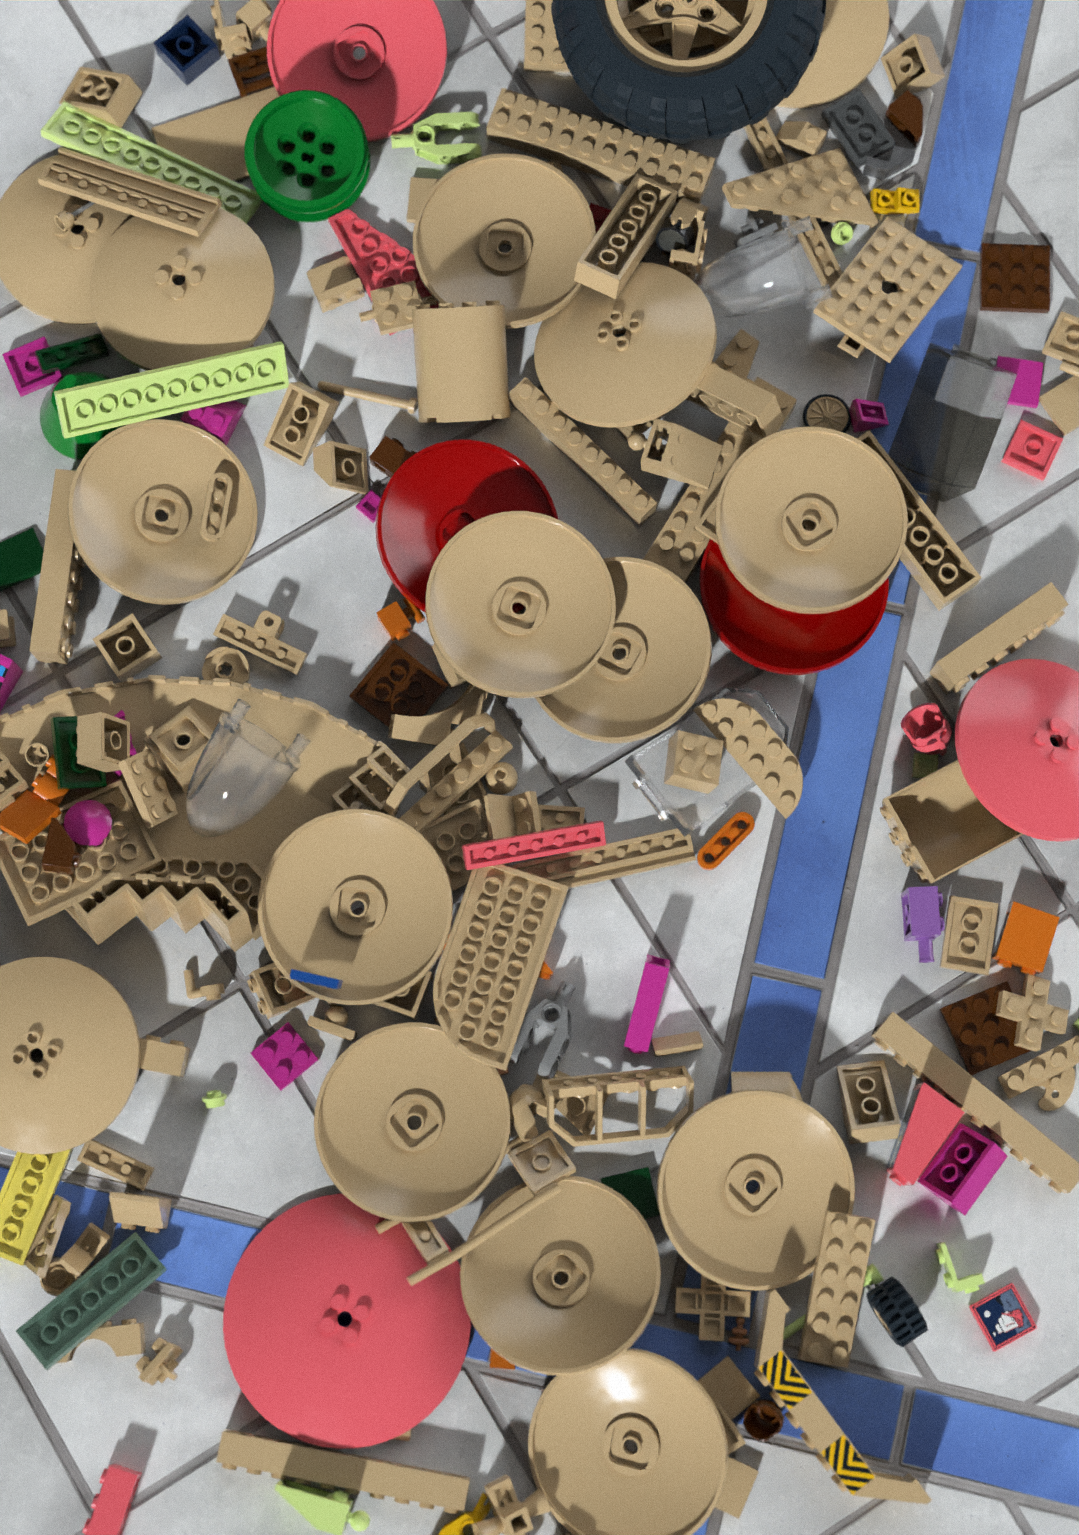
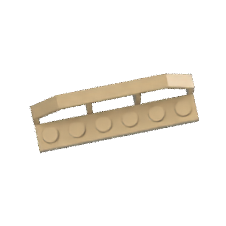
M486 712L467 718L397 782L382 807L383 812L395 817V811L407 791L419 781L420 789L425 795L399 819L421 834L513 749L512 744L496 731L495 720ZM484 726V729L490 735L462 760L459 743L474 729ZM450 753V759L456 767L431 789L428 771Z
M685 1066L542 1079V1089L547 1099V1123L553 1131L573 1147L670 1137L685 1119L693 1113L694 1081ZM686 1086V1106L665 1127L646 1129V1090L656 1091L659 1088L669 1087L679 1089ZM638 1090V1130L602 1133L603 1096L617 1092L633 1093ZM588 1095H595V1134L572 1136L554 1121V1100H561L564 1097L584 1098Z

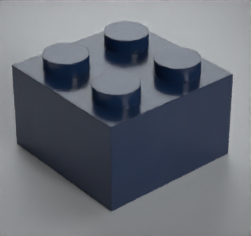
M188 14L153 42L158 56L186 86L221 58L216 43Z

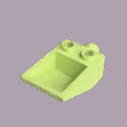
M280 1480L275 1486V1490L317 1530L342 1535L347 1523H350L351 1527L359 1532L366 1530L370 1524V1517L365 1511L358 1510L350 1513L354 1499L349 1498V1493L345 1491L335 1490L332 1493L290 1480Z

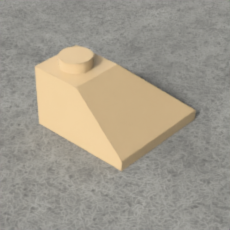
M329 441L313 448L314 471L330 487L365 495L368 493L366 449Z

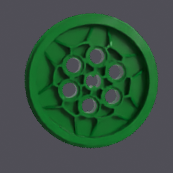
M299 90L283 94L270 101L253 119L245 140V163L256 192L268 207L285 218L299 222L328 220V218L350 208L360 197L367 184L371 160L364 128L351 108L338 98L324 92ZM308 134L315 135L314 140L310 142L305 141L304 137ZM287 145L295 146V150L292 152L284 151ZM326 146L335 147L332 153H325L323 151ZM307 157H309L311 160L314 159L312 163H309L308 161L304 160ZM288 167L295 169L291 175L284 174V170ZM326 168L334 169V173L330 176L324 175L323 171ZM306 179L314 180V184L310 187L304 186L303 182Z

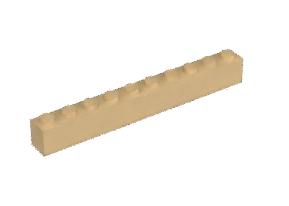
M894 1012L889 1013L872 1035L876 1039L874 1043L884 1051L888 1049L895 1055L893 1059L903 1067L908 1065L913 1069L914 1072L912 1074L923 1083L925 1081L929 1082L935 1091L943 1097L946 1096L954 1105L972 1118L970 1122L980 1130L985 1128L991 1133L989 1137L998 1145H1006L1010 1149L1009 1154L1019 1162L1024 1160L1030 1165L1028 1169L1039 1178L1043 1176L1050 1181L1048 1186L1055 1192L1060 1194L1061 1192L1070 1193L1079 1182V1163L897 1014Z
M230 1429L222 1431L216 1462L222 1463V1468L237 1470V1466L247 1468L246 1472L261 1475V1472L264 1471L271 1473V1477L286 1480V1476L296 1478L295 1482L310 1485L311 1481L321 1483L320 1487L326 1489H335V1486L345 1487V1492L360 1494V1491L370 1492V1497L384 1499L385 1496L395 1497L394 1501L397 1503L409 1504V1501L420 1502L419 1506L422 1508L434 1509L435 1505L444 1507L445 1512L458 1514L459 1510L464 1511L471 1478Z

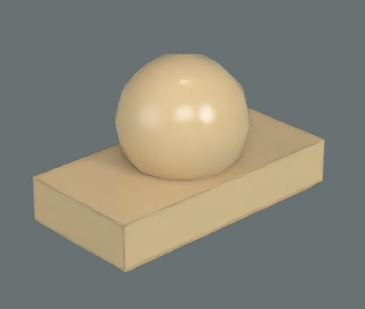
M335 1005L328 1008L324 1016L325 1020L309 1016L308 1026L352 1042L355 1041L357 1032L344 1027L348 1022V1013L342 1006Z

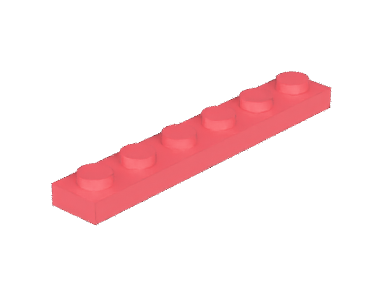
M600 820L462 845L465 869L472 870L605 846L604 823Z

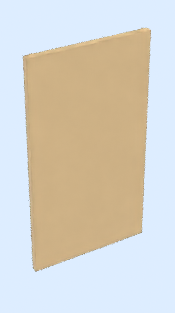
M272 87L153 127L152 134L158 146L230 180L238 181L250 177L244 154L245 140L249 127L258 112L270 101L279 97L276 88ZM306 135L304 140L307 142L312 141L311 135ZM287 145L284 151L292 152L295 150V146Z

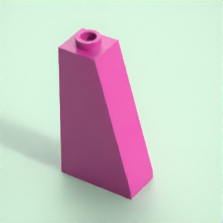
M647 954L624 1047H628L630 1052L642 1054V1051L648 1052L670 969V960Z

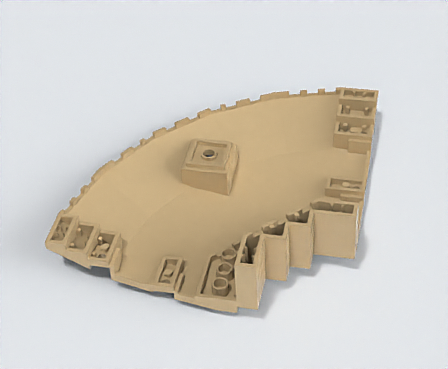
M148 675L147 678L136 680L131 677L127 678L125 682L113 684V681L94 684L95 687L86 689L75 687L60 690L43 697L44 700L34 705L29 703L21 706L22 710L13 714L5 713L0 715V813L26 790L33 792L34 787L31 784L39 773L44 775L48 770L45 764L40 767L30 765L25 759V751L33 743H42L48 747L50 757L54 754L50 720L52 717L81 716L98 712L115 716L120 710L125 713V720L130 722V733L136 753L150 748L157 760L160 773L166 781V787L170 796L176 804L177 815L146 829L162 864L141 874L136 873V876H122L121 873L111 872L72 902L73 906L65 909L97 945L101 944L137 915L151 932L170 917L185 933L206 919L236 952L252 938L257 940L261 936L257 910L260 884L270 859L283 841L303 824L327 813L348 809H366L384 813L382 807L397 782L410 771L386 744L371 739L367 736V733L360 729L359 731L348 725L347 721L335 718L329 714L328 710L316 703L297 697L291 699L282 696L280 692L266 688L260 690L251 687L249 683H244L243 685L232 682L227 678H213V681L200 680L199 677L180 676L179 679H169L163 675ZM183 736L190 738V742L186 745H179L177 743L178 739ZM113 771L106 772L107 786L118 780L122 781L145 827L123 774L118 777ZM103 787L70 789L58 807L60 808Z

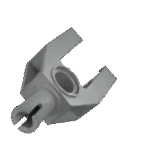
M561 981L554 999L549 1000L545 998L525 1015L509 1061L515 1065L520 1062L525 1050H528L530 1047L529 1041L535 1029L543 1025L552 1031H556L538 1069V1075L548 1079L554 1077L572 1040L571 1013L567 1004L576 987L570 983L566 985L567 982ZM552 1013H558V1017L555 1020H548Z

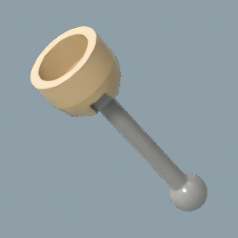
M89 201L72 213L65 210L54 215L57 226L62 231H67L74 225V217L95 203Z

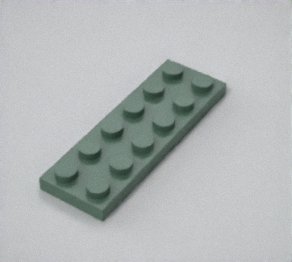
M135 1232L18 1328L16 1332L43 1367L48 1370L166 1272L167 1269Z

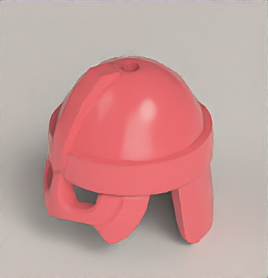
M924 703L911 709L903 717L901 728L909 738L912 746L917 751L927 755H945L950 743L952 729L939 707L935 703Z

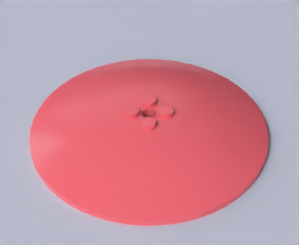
M342 1193L321 1196L303 1202L282 1213L266 1225L252 1240L236 1265L227 1290L223 1312V1333L228 1361L238 1385L252 1406L266 1420L286 1434L306 1443L337 1449L360 1448L386 1442L404 1434L428 1417L443 1401L455 1383L466 1357L471 1332V1319L467 1313L461 1291V1267L458 1260L410 1286L407 1277L424 1268L427 1264L403 1227L402 1222L379 1234L375 1225L386 1218L374 1215L360 1208ZM443 1239L444 1243L446 1244V1246H447L448 1249H449V1252H452L450 1246H449V1245L446 1243V1241ZM346 1311L351 1314L352 1322L349 1326L343 1327L339 1324L338 1317L342 1312Z

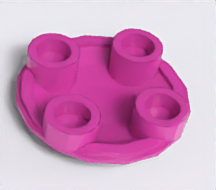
M96 800L77 802L69 808L64 818L65 831L73 842L79 845L98 846L102 844L112 828L110 811L104 804Z

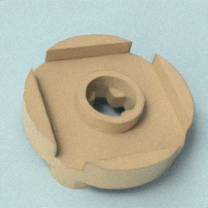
M224 646L218 647L209 652L205 658L202 667L204 680L213 681V678H227L232 682L244 685L250 678L249 663L244 654L237 649ZM223 665L232 667L228 676L220 674Z

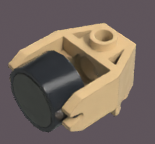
M686 197L675 205L671 217L664 221L656 235V243L664 256L666 254L671 256V250H687L690 244H695L700 220H706L709 207Z

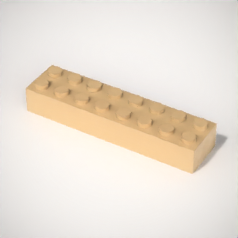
M869 430L857 439L876 451L889 465L901 486L906 502L908 516L907 535L899 559L940 611L975 587L982 577Z
M55 470L29 649L39 662L68 665V658H71L73 654L71 636L76 633L74 615L79 611L77 594L78 590L82 589L83 584L82 576H80L81 568L85 567V562L73 541L68 520L69 492L76 473L73 470Z

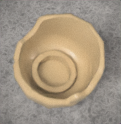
M61 1258L51 1260L45 1278L39 1276L41 1287L48 1294L58 1296L78 1280V1276L67 1272L63 1265L59 1263Z

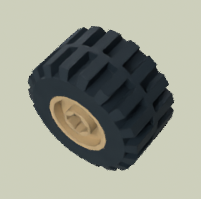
M890 1277L867 1292V1300L888 1335L897 1345L904 1347L928 1331L927 1323L918 1306L904 1286L894 1277Z

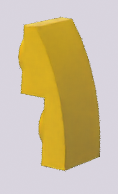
M898 187L895 191L873 188L870 192V207L874 214L918 213L919 190Z

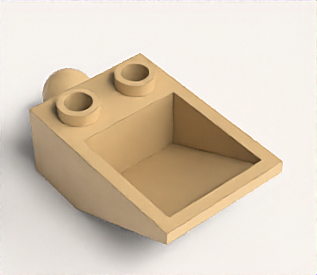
M657 418L654 419L648 439L641 432H633L628 437V445L631 449L638 451L645 448L641 457V471L709 489L722 445L678 424ZM663 439L667 441L665 445H662Z

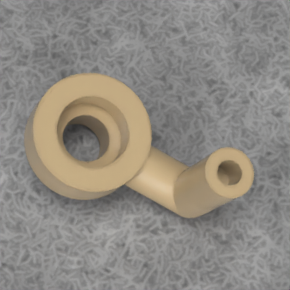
M193 969L183 971L186 993L189 999L206 997L207 1001L221 999V994L225 993L224 983L196 988Z

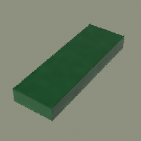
M98 333L36 350L35 356L42 373L47 374L109 356V351L102 334Z

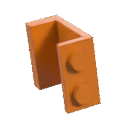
M1013 901L1008 905L1006 914L1009 915L997 952L992 955V959L998 960L997 964L1006 968L1015 966L1021 968V973L1034 976L1043 972L1060 917Z

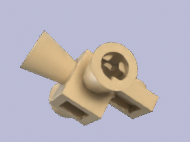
M505 1474L484 1485L494 1517L473 1523L472 1529L474 1535H499L501 1533L503 1535H527L526 1533L533 1529L530 1518L550 1512V1505L545 1494L539 1488L523 1502L518 1501L511 1478Z

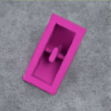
M862 399L852 400L849 412L854 433L889 425L884 403Z

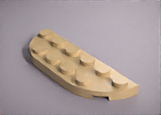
M714 699L696 707L693 711L715 737L723 741V746L784 818L787 819L791 816L802 797L803 772L794 753L753 707L734 699Z

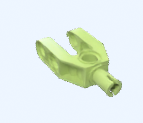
M475 112L435 113L414 124L411 133L391 134L392 149L412 147V150L415 149L416 156L436 164L465 163L482 157L479 144L436 145L435 133H438V131L456 130V132H461V130L477 128L480 126L479 115ZM422 138L430 139L427 142L421 141Z

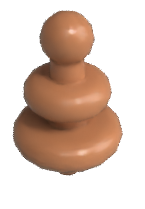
M737 1317V1327L732 1329V1333L735 1336L730 1337L728 1341L736 1345L737 1351H741V1345H748L749 1339L743 1337V1335L747 1334V1329L743 1328L745 1323L744 1317Z

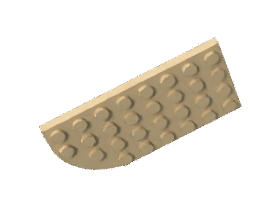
M502 864L472 869L440 959L433 985L434 1008L439 1024L451 1043L468 1057L483 1064L504 1071L507 1070L569 889L568 886Z

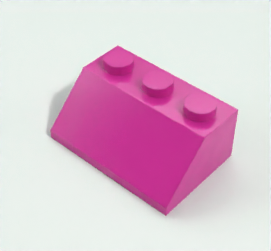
M959 1123L918 1182L947 1205L966 1215L1008 1156L995 1142Z

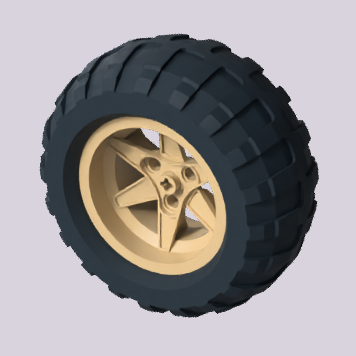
M553 0L551 10L559 48L571 75L579 88L582 89L585 95L604 115L628 127L632 132L645 137L653 136L668 139L674 143H689L691 140L722 139L749 124L754 125L768 116V113L784 98H788L792 94L817 52L825 20L826 0H748L747 10L741 24L717 2L718 0H651L631 13L630 0ZM667 6L672 7L674 11L671 15L665 16L661 13L663 8ZM706 10L714 13L710 19H703L701 14ZM656 24H672L673 57L652 48L643 40L638 31ZM699 25L731 38L719 49L709 54L688 58Z

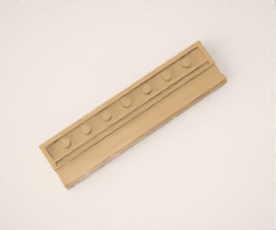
M62 147L58 149L59 154L54 160H50L37 178L39 185L197 237L204 231L218 208L222 207V202L219 198Z

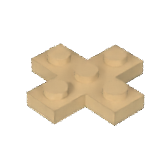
M1028 974L1024 976L1021 995L1004 990L999 992L996 1016L1017 1022L1015 1046L1036 1052L1041 1050L1043 1030L1059 1035L1066 1033L1069 1010L1047 1004L1050 980Z
M701 1274V1288L676 1287L675 1313L699 1314V1340L724 1341L725 1316L750 1317L751 1292L726 1290L725 1285L719 1284Z

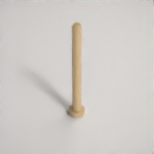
M320 381L317 385V388L323 391L408 409L410 414H415L417 398L411 397L410 400L325 381Z

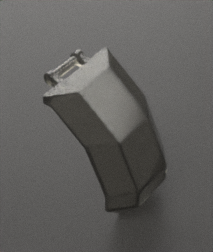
M933 343L929 344L888 453L916 492L946 502L975 489L1017 376L1014 372L995 366L996 358L990 357L989 359L961 349L960 345L953 344L951 350Z

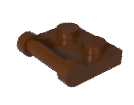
M267 46L227 59L241 98L246 97L247 93L274 85L271 76L245 85L243 84V80L270 72L267 60Z

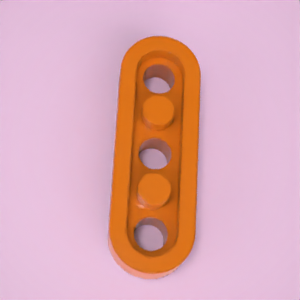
M746 812L736 813L699 850L697 854L698 865L704 870L717 868L753 831L755 824L753 817ZM738 822H745L746 828L740 829L737 825ZM727 838L730 844L727 846L722 845L721 839ZM706 855H711L713 857V861L708 863L705 861L704 857Z

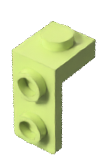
M945 1242L936 1243L938 1249L935 1250V1254L939 1264L944 1265L946 1273L943 1274V1278L947 1288H951L952 1292L964 1290L965 1294L980 1290L978 1285L985 1283L982 1273H975L957 1279Z

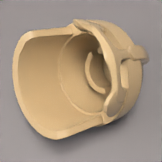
M522 1084L519 1089H516L509 1096L511 1124L514 1126L520 1139L523 1142H528L539 1135L533 1116L539 1114L547 1118V1099L541 1089L532 1085Z

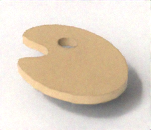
M1073 1066L1034 1086H1043L1046 1090L1038 1102L1039 1108L1052 1111L1066 1103L1072 1094L1075 1084ZM1054 1090L1058 1091L1057 1098H1052L1051 1096Z

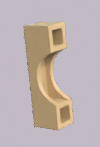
M136 1318L121 1320L122 1325L112 1326V1321H106L80 1344L88 1339L104 1341L113 1349L116 1357L146 1353L144 1322L137 1323ZM80 1344L57 1363L72 1361L73 1355Z

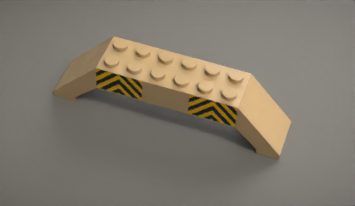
M774 1288L766 1290L754 1359V1366L757 1370L754 1374L765 1387L769 1385L773 1390L769 1394L780 1408L784 1406L788 1412L784 1415L792 1426L796 1429L798 1427L801 1428L803 1433L800 1436L811 1450L815 1448L818 1451L815 1457L827 1472L830 1469L832 1470L834 1475L831 1476V1479L843 1493L847 1490L852 1496L928 1504L932 1501L917 1479L909 1473L902 1477L874 1472L869 1468L782 1350L785 1315L790 1311V1308Z

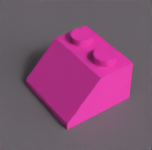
M232 400L184 411L181 421L210 433L227 446L246 405Z

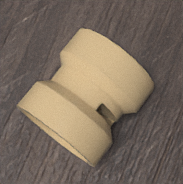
M33 743L25 751L26 761L34 767L44 765L50 757L48 747L42 743Z

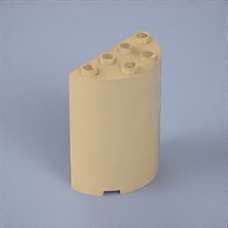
M500 300L486 301V306H477L476 301L462 302V307H453V303H439V308H430V304H416V309H412L419 422H468L509 418L510 399L505 305H500Z
M958 760L882 800V807L879 808L891 830L888 833L894 846H899L902 852L900 856L903 863L907 867H912L922 884H932L1024 835L1002 823L981 804L969 787Z

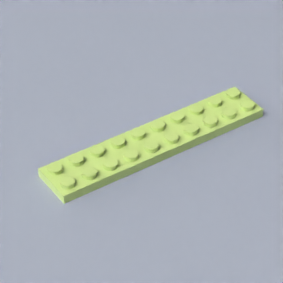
M65 101L41 129L42 137L71 151L219 198L222 202L221 209L234 214L246 224L263 202L256 191Z
M281 341L54 391L62 435L66 439L288 388L289 379L284 344Z

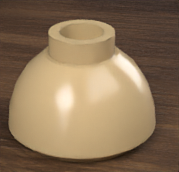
M501 761L496 763L485 774L487 787L496 794L511 792L518 782L517 771L507 762Z

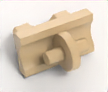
M159 1337L152 1345V1349L158 1355L153 1360L143 1356L135 1364L141 1373L138 1377L143 1382H148L151 1385H154L157 1381L163 1383L167 1377L172 1380L178 1377L174 1369L179 1365L176 1359L183 1352L179 1346Z

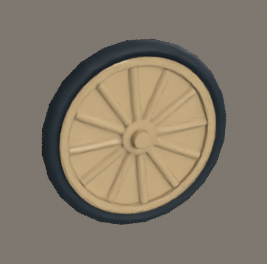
M832 394L818 395L812 398L804 408L805 427H823L846 433L851 424L849 407L838 396Z

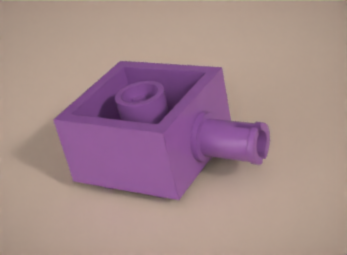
M938 886L908 887L901 893L904 941H918L919 963L935 962L933 940L941 935V931H944V918L940 916L939 907L943 905L942 893L938 892Z

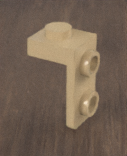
M91 1222L75 1244L61 1257L59 1263L63 1265L67 1272L79 1276L97 1257L111 1236Z

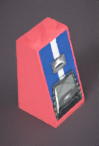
M926 1083L918 1084L913 1089L898 1138L886 1171L891 1174L888 1178L899 1186L914 1185L965 1113Z

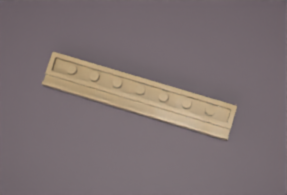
M685 826L613 842L605 846L577 850L514 864L508 867L568 886L571 889L696 861L689 828Z

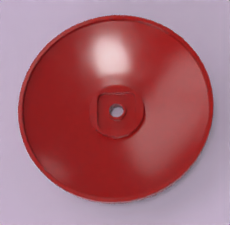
M450 440L436 443L422 449L407 459L388 481L380 498L376 514L375 530L378 552L382 564L396 588L407 600L426 613L425 596L430 572L441 550L453 536L476 520L501 512L528 511L558 519L554 502L537 474L525 462L509 451L496 445L476 440ZM520 603L512 606L514 613L525 608Z
M710 539L702 559L699 585L702 606L710 626L723 644L735 655L747 663L769 672L786 675H806L828 670L841 664L857 653L868 642L880 623L886 608L889 577L870 596L839 611L822 614H803L786 611L764 602L748 591L728 568L719 545Z

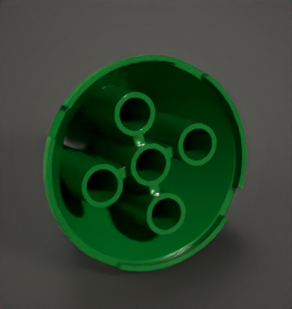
M87 371L69 374L55 383L45 395L40 409L41 429L49 444L60 454L72 459L82 460L100 439L122 426L65 439L62 435L54 391L112 379L109 376Z

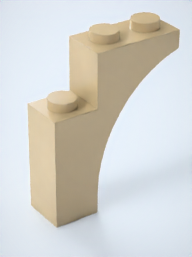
M470 683L457 701L434 714L416 717L391 714L388 738L437 746L453 732V729L450 728L451 724L460 725L467 718L484 713L482 703L483 700L487 699L488 692Z

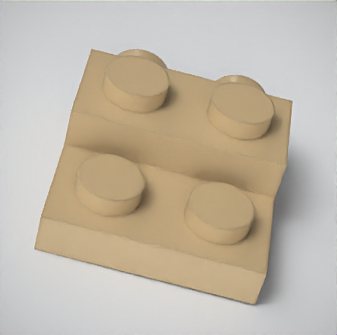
M275 963L253 970L249 975L250 979L247 981L250 991L252 993L256 992L260 1000L257 1002L259 1012L262 1015L266 1014L268 1019L288 1012L292 1008L316 998L295 986L277 968Z

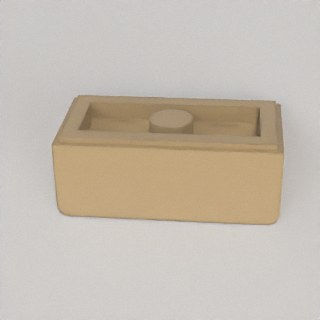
M698 1031L652 1039L653 1052L656 1057L701 1050L704 1047Z

